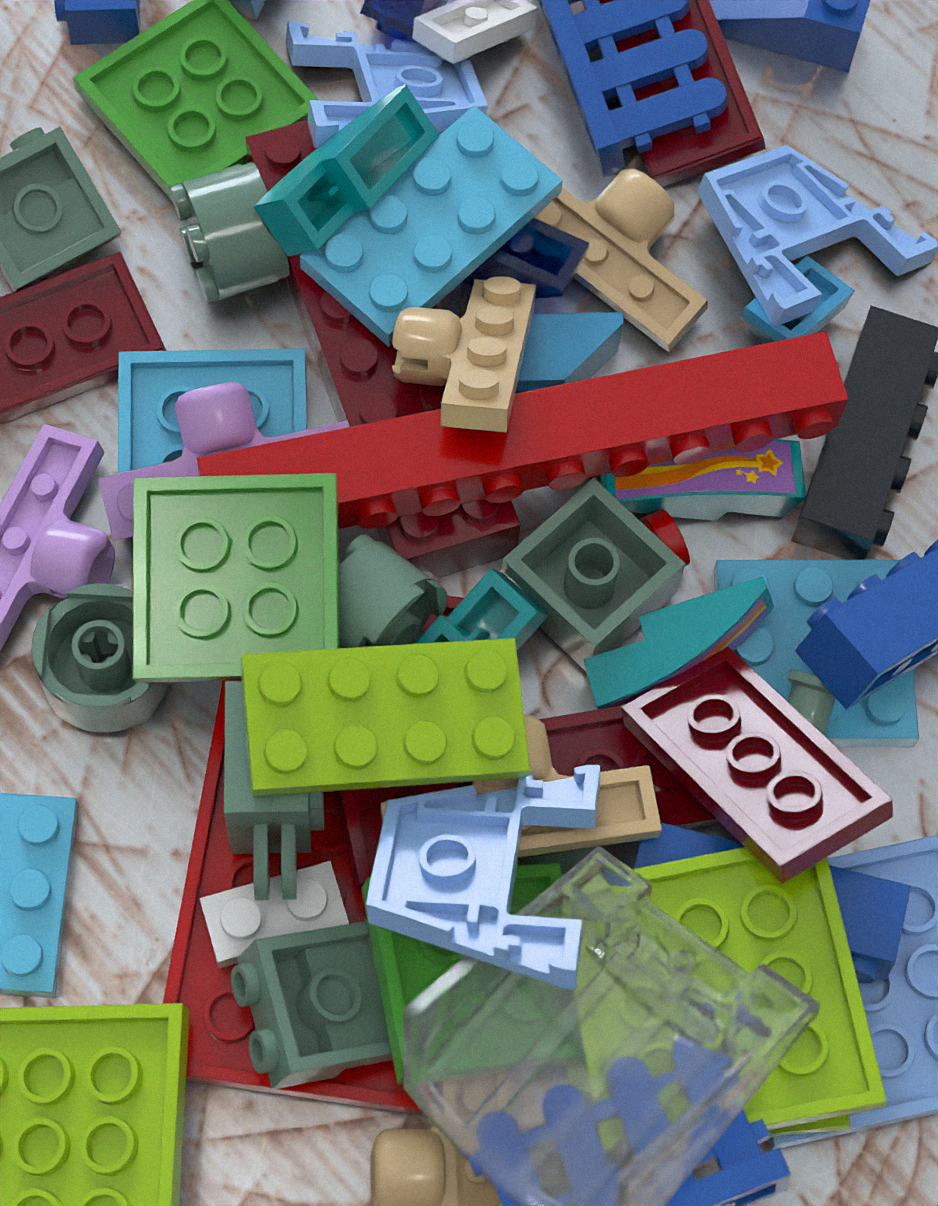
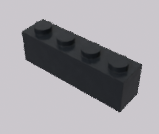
M872 305L870 306L843 383L848 401L838 426L826 434L806 499L804 500L791 539L792 542L846 560H865L872 544L879 547L884 546L895 513L884 509L889 491L900 494L912 458L901 455L905 440L908 438L917 441L928 410L927 405L918 403L923 386L933 389L938 378V352L934 351L938 340V327Z

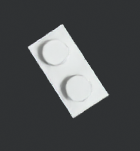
M456 0L415 17L412 39L435 52L441 59L454 64L536 28L538 7L526 0Z
M331 861L297 870V900L282 899L281 875L270 878L269 900H255L254 883L200 898L219 968L238 963L237 958L255 939L349 924Z

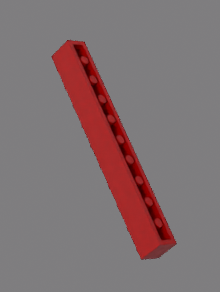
M827 331L516 393L507 432L440 426L441 409L198 457L196 459L199 476L336 473L338 478V529L356 525L363 529H377L391 524L397 517L423 512L427 516H440L456 510L463 503L483 499L490 503H503L519 497L526 490L549 486L552 490H566L583 483L586 478L612 473L614 477H629L644 471L649 465L674 460L676 464L686 465L705 459L711 452L736 448L739 452H750L767 446L774 439L797 435L800 439L817 438L838 426L847 404L848 396Z

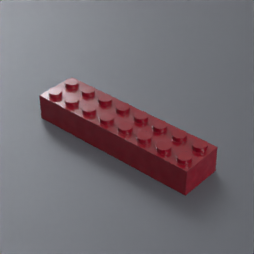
M308 120L245 137L247 162H253L256 165L267 192L317 149L313 145L307 123ZM301 254L287 256L290 275L286 277L337 422L348 420L349 427L441 409L446 385L432 386L404 383L394 377L392 365H395L397 349L393 347V344L388 347L300 268ZM437 304L432 309H438ZM483 499L460 504L456 510L440 516H427L423 512L400 516L391 524L376 530L380 541L385 542L423 573L435 580L503 559L518 546L521 524L511 500L503 503H490Z

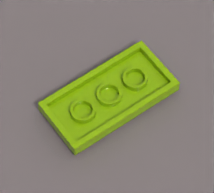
M515 638L242 654L240 668L251 796L526 778L530 772Z

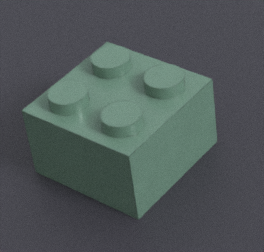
M593 478L502 559L501 572L549 615L539 627L586 671L583 659L616 649L641 626L639 615L660 609L677 593L686 563Z

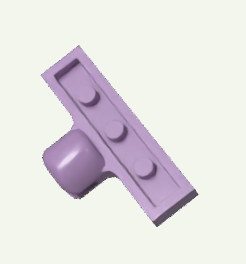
M225 382L184 393L179 396L175 404V413L183 442L182 456L174 461L98 478L112 539L116 541L133 537V478L198 477L196 459L198 457L349 427L348 420L278 437H263L257 429L249 392L241 383Z
M43 424L0 504V651L24 605L33 594L47 593L65 599L68 597V592L79 586L95 583L108 584L115 562V548L106 533L71 521L72 514L105 453L98 440Z

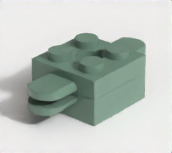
M225 681L224 816L231 854H254L255 900H269L270 853H281L282 899L297 900V853H311V831L324 830V791L251 796L242 681Z

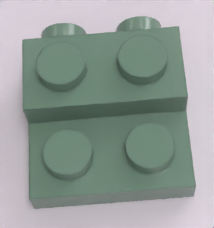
M60 126L46 134L41 127L24 133L10 143L13 151L0 158V269L13 291L25 288L120 237L122 233Z
M367 921L255 939L237 958L239 965L234 966L231 974L233 995L241 1007L250 1006L256 1031H253L249 1037L250 1059L258 1073L268 1072L272 1090L334 1078L344 1069L393 1060Z

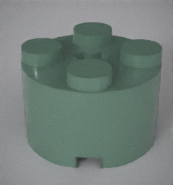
M253 162L244 165L238 164L169 186L179 220L188 219L190 224L179 228L190 263L202 262L204 266L196 269V273L207 304L278 282L279 279L290 275L286 253L253 207L267 193L262 177Z
M367 534L356 537L346 548L339 565L340 648L415 644L425 633L422 628L430 614L432 613L436 617L443 615L447 603L446 590L385 542L374 541Z
M107 583L79 586L68 592V597L52 609L49 607L39 618L34 630L32 657L46 698L60 719L83 730L107 733L124 730L132 726H141L154 715L155 709L165 696L169 682L137 683L133 679V591L122 586ZM102 654H112V656L106 658L105 662L100 663Z

